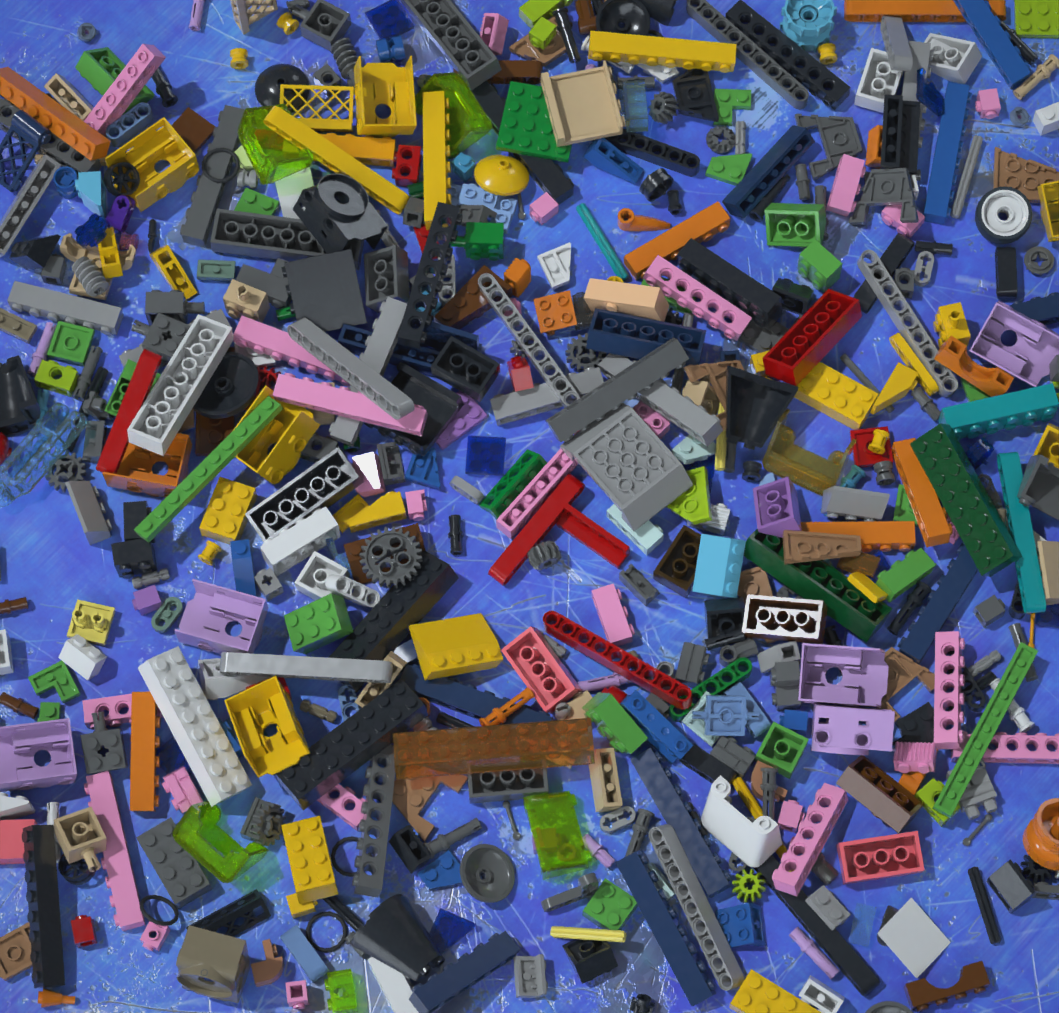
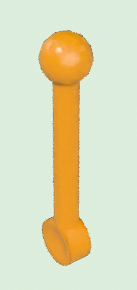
M1031 613L1028 646L1035 648L1033 644L1035 613Z

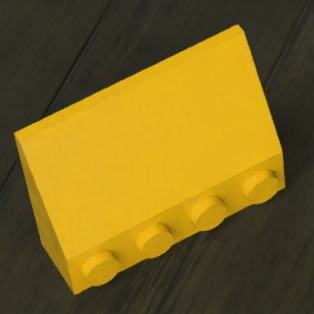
M481 613L409 626L425 681L496 668L503 660L499 643Z

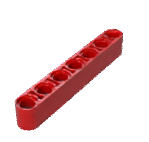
M147 349L142 351L97 463V471L117 474L129 444L127 429L148 397L163 356Z
M569 473L492 565L488 575L503 586L506 585L527 560V553L530 549L535 547L536 544L541 543L564 514V507L567 504H573L584 490L585 484Z

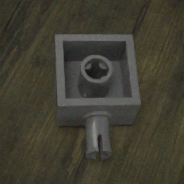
M317 0L310 11L298 4L292 10V15L303 20L300 24L301 36L329 51L336 41L342 39L351 25L349 13L325 0Z
M152 290L151 292H146L145 315L150 326L153 324L158 313L187 324L188 314H205V303L188 302L184 292L179 290H171L170 292Z
M158 313L151 326L135 320L131 331L146 336L142 343L143 350L147 349L163 356L162 361L169 363L191 326Z
M104 711L98 712V714L92 713L95 731L80 735L86 773L95 774L128 768L122 729H106ZM103 746L109 749L105 757L103 754H100Z

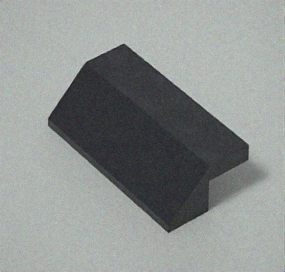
M884 95L880 167L885 169L907 168L909 174H917L920 101H903L902 95Z

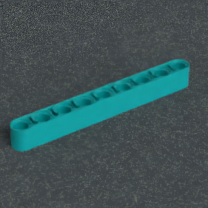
M1018 452L998 453L997 465L1005 510L1007 511L1009 532L1022 555L1021 558L1015 561L1023 610L1025 614L1045 612L1046 600L1029 507L1019 503L1020 499L1017 498L1023 479Z

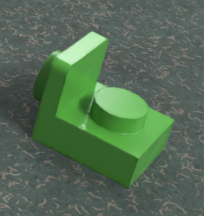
M40 702V715L37 722L60 719V702Z

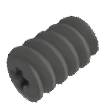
M342 38L331 46L330 51L333 54L334 60H336L342 78L349 80L348 73L354 71L358 56H355L356 51L353 50V44H350V38Z

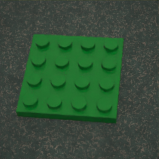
M511 81L496 150L568 163L572 144L557 147L542 86Z

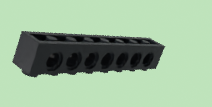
M739 0L726 13V19L800 84L807 87L812 95H817L822 99V102L827 107L835 110L849 96L851 88L849 85L745 2ZM760 32L762 35H756L755 33ZM774 43L776 46H770L769 44ZM815 76L817 79H811L810 77ZM829 87L832 90H825L824 88Z
M441 202L437 204L397 336L398 344L421 349L422 343H426L428 335L426 329L427 326H431L433 319L431 312L432 309H436L438 302L436 295L437 292L440 293L442 290V275L445 276L447 273L448 265L446 262L447 259H451L453 252L451 245L452 242H456L458 235L456 228L457 225H461L463 214H460V207ZM445 223L450 224L449 227H443L442 225ZM439 240L445 241L443 244H438L437 242ZM434 257H440V258H441V259L438 260V261L432 260V258H434ZM428 274H435L432 278L427 277ZM425 290L430 291L427 295L422 294ZM419 307L425 308L422 312L417 311ZM414 324L420 325V327L417 329H414L411 326Z

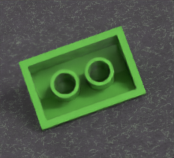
M771 203L765 209L767 245L807 247L814 240L822 245L826 226L825 204Z

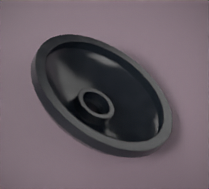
M606 0L597 12L596 29L600 32L647 36L650 29V16L646 7L639 0ZM618 23H624L625 27L620 28Z
M276 64L265 69L258 76L255 83V95L258 103L269 112L273 106L279 107V82H284L286 85H309V81L302 70L290 64ZM284 89V97L290 101L296 93L292 89ZM305 90L301 94L306 101L310 90ZM298 97L291 104L298 110L305 102ZM290 105L284 110L287 113L295 112Z

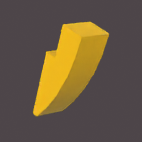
M114 227L95 230L104 277L109 279L123 276Z

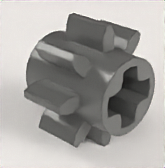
M512 340L511 344L513 347L510 348V353H515V357H527L517 341ZM527 340V341L525 342V345H527V346L532 345V344H528L529 340Z

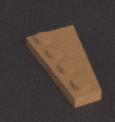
M784 530L782 534L784 564L859 556L862 551L861 539L857 535Z
M759 566L741 572L737 595L743 597L745 605L747 594L773 596L767 573ZM764 639L767 644L772 643V642H775V641H779V640H767V639Z

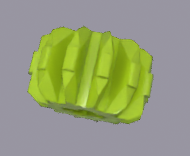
M745 869L742 870V875L737 873L735 875L737 880L732 881V885L736 886L732 889V892L739 893L737 895L738 900L744 897V903L748 902V898L751 899L752 903H755V896L761 899L762 894L760 892H765L766 890L764 886H761L765 884V879L758 880L761 873H757L754 876L753 869L750 870L749 874H747ZM746 883L753 884L751 890H748V887L745 888Z

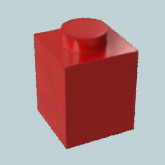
M80 915L75 917L76 920H71L74 942L78 948L97 944L94 922L91 916Z

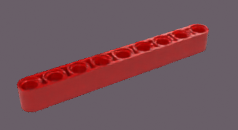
M548 611L544 614V629L551 636L675 707L688 709L691 706L692 693L688 686L558 612ZM550 621H556L555 624H548ZM567 630H571V631H572V632L569 633V634L564 633V632L567 631ZM583 639L589 640V641L586 642V643H581V642H580V641L583 640ZM598 649H605L603 652H597ZM615 658H620V659H621V660L618 661V662L613 661V659H615ZM632 667L638 668L636 671L629 670ZM647 677H654L653 680H646ZM664 686L671 687L668 690L662 689ZM682 695L687 696L686 699H679Z

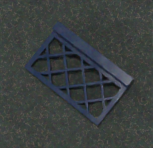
M433 321L431 326H427L426 329L428 333L426 343H422V347L441 352L452 336L479 352L482 348V344L479 343V335ZM414 324L411 327L417 329L420 325Z

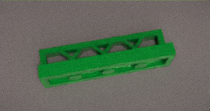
M527 449L478 505L480 508L489 511L497 520L543 469L547 462L540 454Z

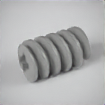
M83 256L74 262L72 271L89 296L96 297L109 288V283L102 276V272L94 260H89L88 257Z

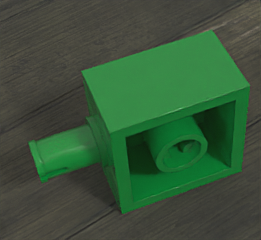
M466 222V234L464 236H457L456 242H452L451 247H464L466 249V258L472 260L488 258L489 260L496 261L504 259V223Z

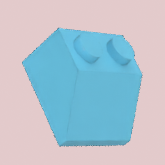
M101 171L78 172L75 187L79 198H82L83 204L102 221H105L106 187Z

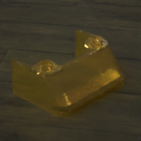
M787 408L777 422L762 461L763 467L782 478L789 476L791 482L823 496V490L836 486L849 460L856 440L852 439L845 452L833 451L829 455L828 460L794 445L795 432L785 426L790 409Z

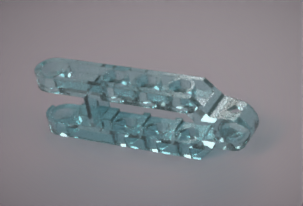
M59 402L52 405L0 466V507L8 506L17 497L32 491L83 431L87 424V418L84 414L78 411H73L69 414V407ZM62 409L61 414L57 416L58 410ZM79 418V423L75 426V421ZM37 437V442L33 445V440ZM55 446L54 453L50 454L51 449ZM25 451L24 458L20 459L21 454ZM43 461L42 467L38 469L39 463ZM13 466L12 472L8 474L9 468ZM31 475L30 481L26 483L27 477Z

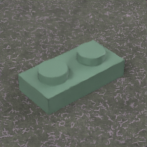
M198 260L197 280H235L236 262Z

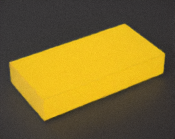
M359 494L332 515L338 523L341 533L349 528V523L369 507L368 503Z
M861 571L851 573L847 578L850 583L873 603L884 601L888 596L886 592Z

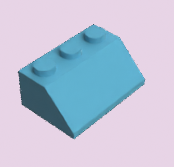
M701 534L692 591L737 598L746 541Z

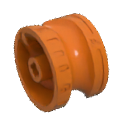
M1059 798L1044 801L1023 833V845L1027 854L1036 863L1051 870H1059Z

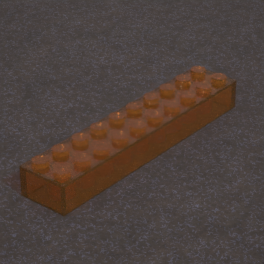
M591 718L393 733L396 779L595 764Z

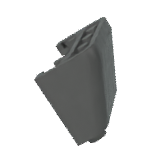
M1043 455L1031 456L1017 498L1020 499L1019 503L1027 507L1031 505L1059 521V469L1053 463H1048L1049 459Z

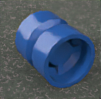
M401 35L391 37L389 41L387 39L376 40L380 63L390 62L391 59L396 61L406 59Z
M68 166L58 168L53 175V180L59 195L65 199H72L78 195L75 187V180L78 179L76 171Z

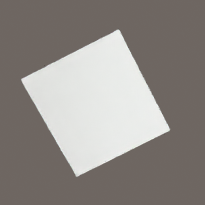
M912 898L877 933L916 979L951 943Z

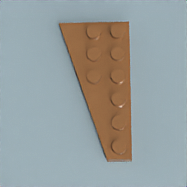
M995 147L993 189L1003 186L1012 187L1021 191L1030 203H1040L1037 187L1044 183L1059 181V172L1056 169L1030 159L1025 160L1017 157V154H1009Z

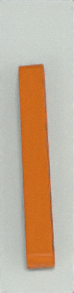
M953 0L844 1V19L849 22H881L883 16L902 18L903 22H966ZM987 0L992 8L991 12L993 15L1005 21L1006 1Z

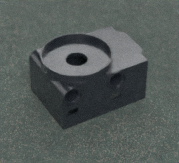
M328 174L324 176L318 185L303 189L293 207V211L327 254L344 250L348 241L352 239L366 240L374 250L388 227L387 223L369 202L365 189L349 175ZM322 230L326 233L327 237L323 235Z

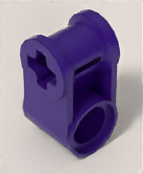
M124 195L116 197L106 217L105 224L114 227V229L120 232H124L135 209V200L130 196Z

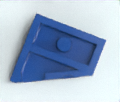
M431 447L424 457L420 454L412 455L405 474L406 480L440 490L435 448Z
M449 850L417 873V876L429 891L462 883L460 864Z

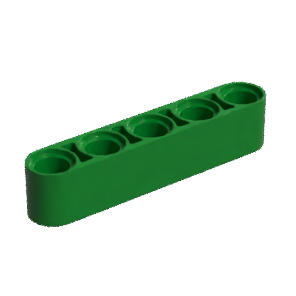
M747 658L737 659L691 689L692 697L700 699L709 686L716 689L714 693H710L711 695H723L724 691L738 682H743L750 676L752 670L751 661ZM744 665L748 670L741 672L738 670V667ZM729 676L732 681L724 682L722 677ZM682 695L681 697H679V699H686V698H687V696H685V695ZM692 703L688 709H683L684 712L682 714H676L673 710L677 707L671 704V719L681 722L695 704Z

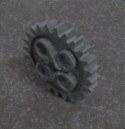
M394 526L391 531H388L387 527H385L383 533L378 529L377 536L371 533L372 540L365 539L367 546H361L363 553L359 554L362 559L360 560V565L364 566L362 571L363 573L367 572V579L372 578L373 584L379 581L380 587L386 583L388 588L393 583L398 588V582L405 585V579L412 581L411 574L418 575L415 569H421V565L418 562L423 561L422 556H419L423 553L422 549H418L420 543L415 542L416 537H410L409 531L403 534V528L396 532ZM394 543H400V546L397 548L391 547ZM376 551L383 552L380 556L374 555ZM402 559L409 560L406 564L399 563ZM385 567L391 568L388 572H382V569Z

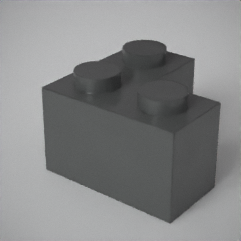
M799 661L775 662L774 669H771L770 685L774 686L775 693H772V705H776V711L798 710L801 707V701L798 700L800 683Z

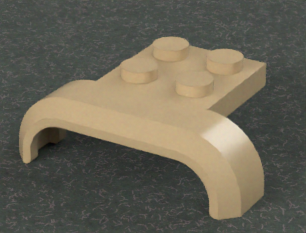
M71 233L64 235L60 245L61 253L73 262L83 256L88 257L89 260H94L102 272V276H104L98 247L77 242ZM130 245L128 251H118L122 271L132 267L136 255V249L133 245ZM74 273L69 293L91 297L86 293ZM113 278L106 279L109 283V288L104 293L92 298L106 300Z

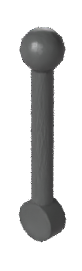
M520 192L517 194L520 211L518 218L524 220L526 214L523 212Z
M504 801L502 805L504 808H506V812L513 830V839L519 840L521 836L520 833L517 832L509 808L510 802Z
M986 814L983 822L968 838L963 840L964 846H969L974 836L987 822L992 820L991 814Z

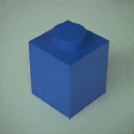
M784 710L783 716L780 715L779 724L802 736H806L808 712Z

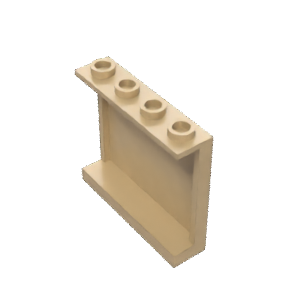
M603 61L602 67L549 77L548 72L541 73L540 82L557 147L622 134L623 127H625L624 116H620V100H616V85L611 82L612 70L611 67H607L606 61Z

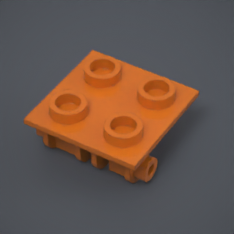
M570 290L534 299L541 334L547 333L548 336H552L558 329L577 325Z

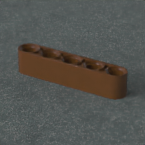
M498 60L502 70L487 80L489 84H510L511 81L525 84H540L543 64L535 60ZM453 68V81L459 84H466Z

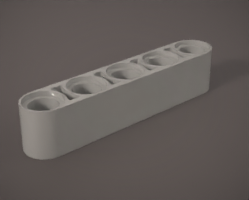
M883 16L880 30L891 70L910 72L913 57L902 18Z

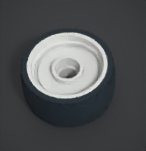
M1003 186L988 191L980 199L975 211V222L979 232L987 240L996 244H1008L1017 241L1027 232L1032 220V208L1029 200L1021 191L1012 187ZM1001 212L1005 213L1008 219L1005 221L1000 220L998 214Z

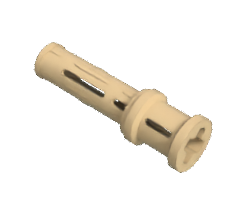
M1050 54L1048 59L1043 64H1039L1036 71L1013 91L1014 96L1021 100L1043 79H1048L1055 69H1059V59L1055 55Z

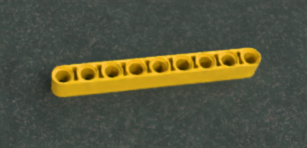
M273 106L263 120L268 128L336 174L349 175L362 185L367 195L392 212L401 214L410 198L408 194L280 107Z

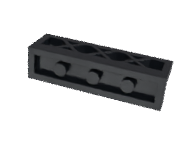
M256 889L190 926L217 932L218 928L222 926L228 927L224 935L233 937L270 917L271 914ZM262 906L264 913L259 916L252 915L255 908ZM238 917L246 918L244 924L240 926L234 925V922Z

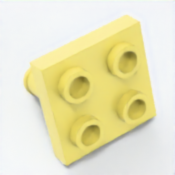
M77 599L75 609L72 612L67 637L71 638L78 634L89 643L105 646L115 614V608Z

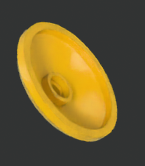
M491 155L481 159L476 164L474 178L477 184L489 193L511 196L522 192L527 187L529 172L520 161L513 157Z

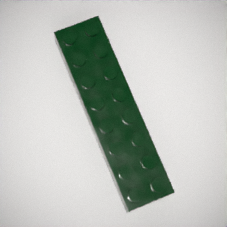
M940 423L911 442L910 445L981 576L991 577L1021 558V553L951 426Z
M756 529L745 543L744 556L748 560L758 565L763 571L775 577L779 582L792 589L804 599L824 601L828 606L827 616L836 620L865 642L881 628L892 611V608L882 601L873 603L848 581L847 576L824 560L784 564L783 538L760 533Z

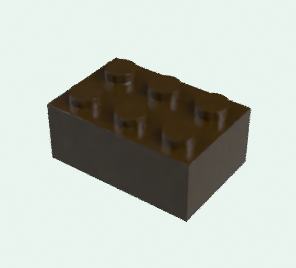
M683 525L653 571L654 580L685 598L693 588L701 534Z

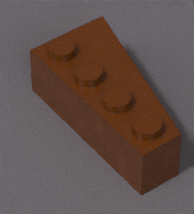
M484 265L434 316V322L460 330L468 325L470 321L475 318L478 319L483 313L491 309V305L481 293L478 285V279L484 273L491 274L509 298L513 297L512 287ZM485 282L483 286L489 287L492 283ZM497 296L493 299V301L498 302L502 299V297Z

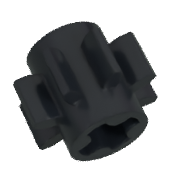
M638 994L637 998L632 997L629 1010L633 1011V1013H653L655 1003L651 1002L652 998L650 996Z

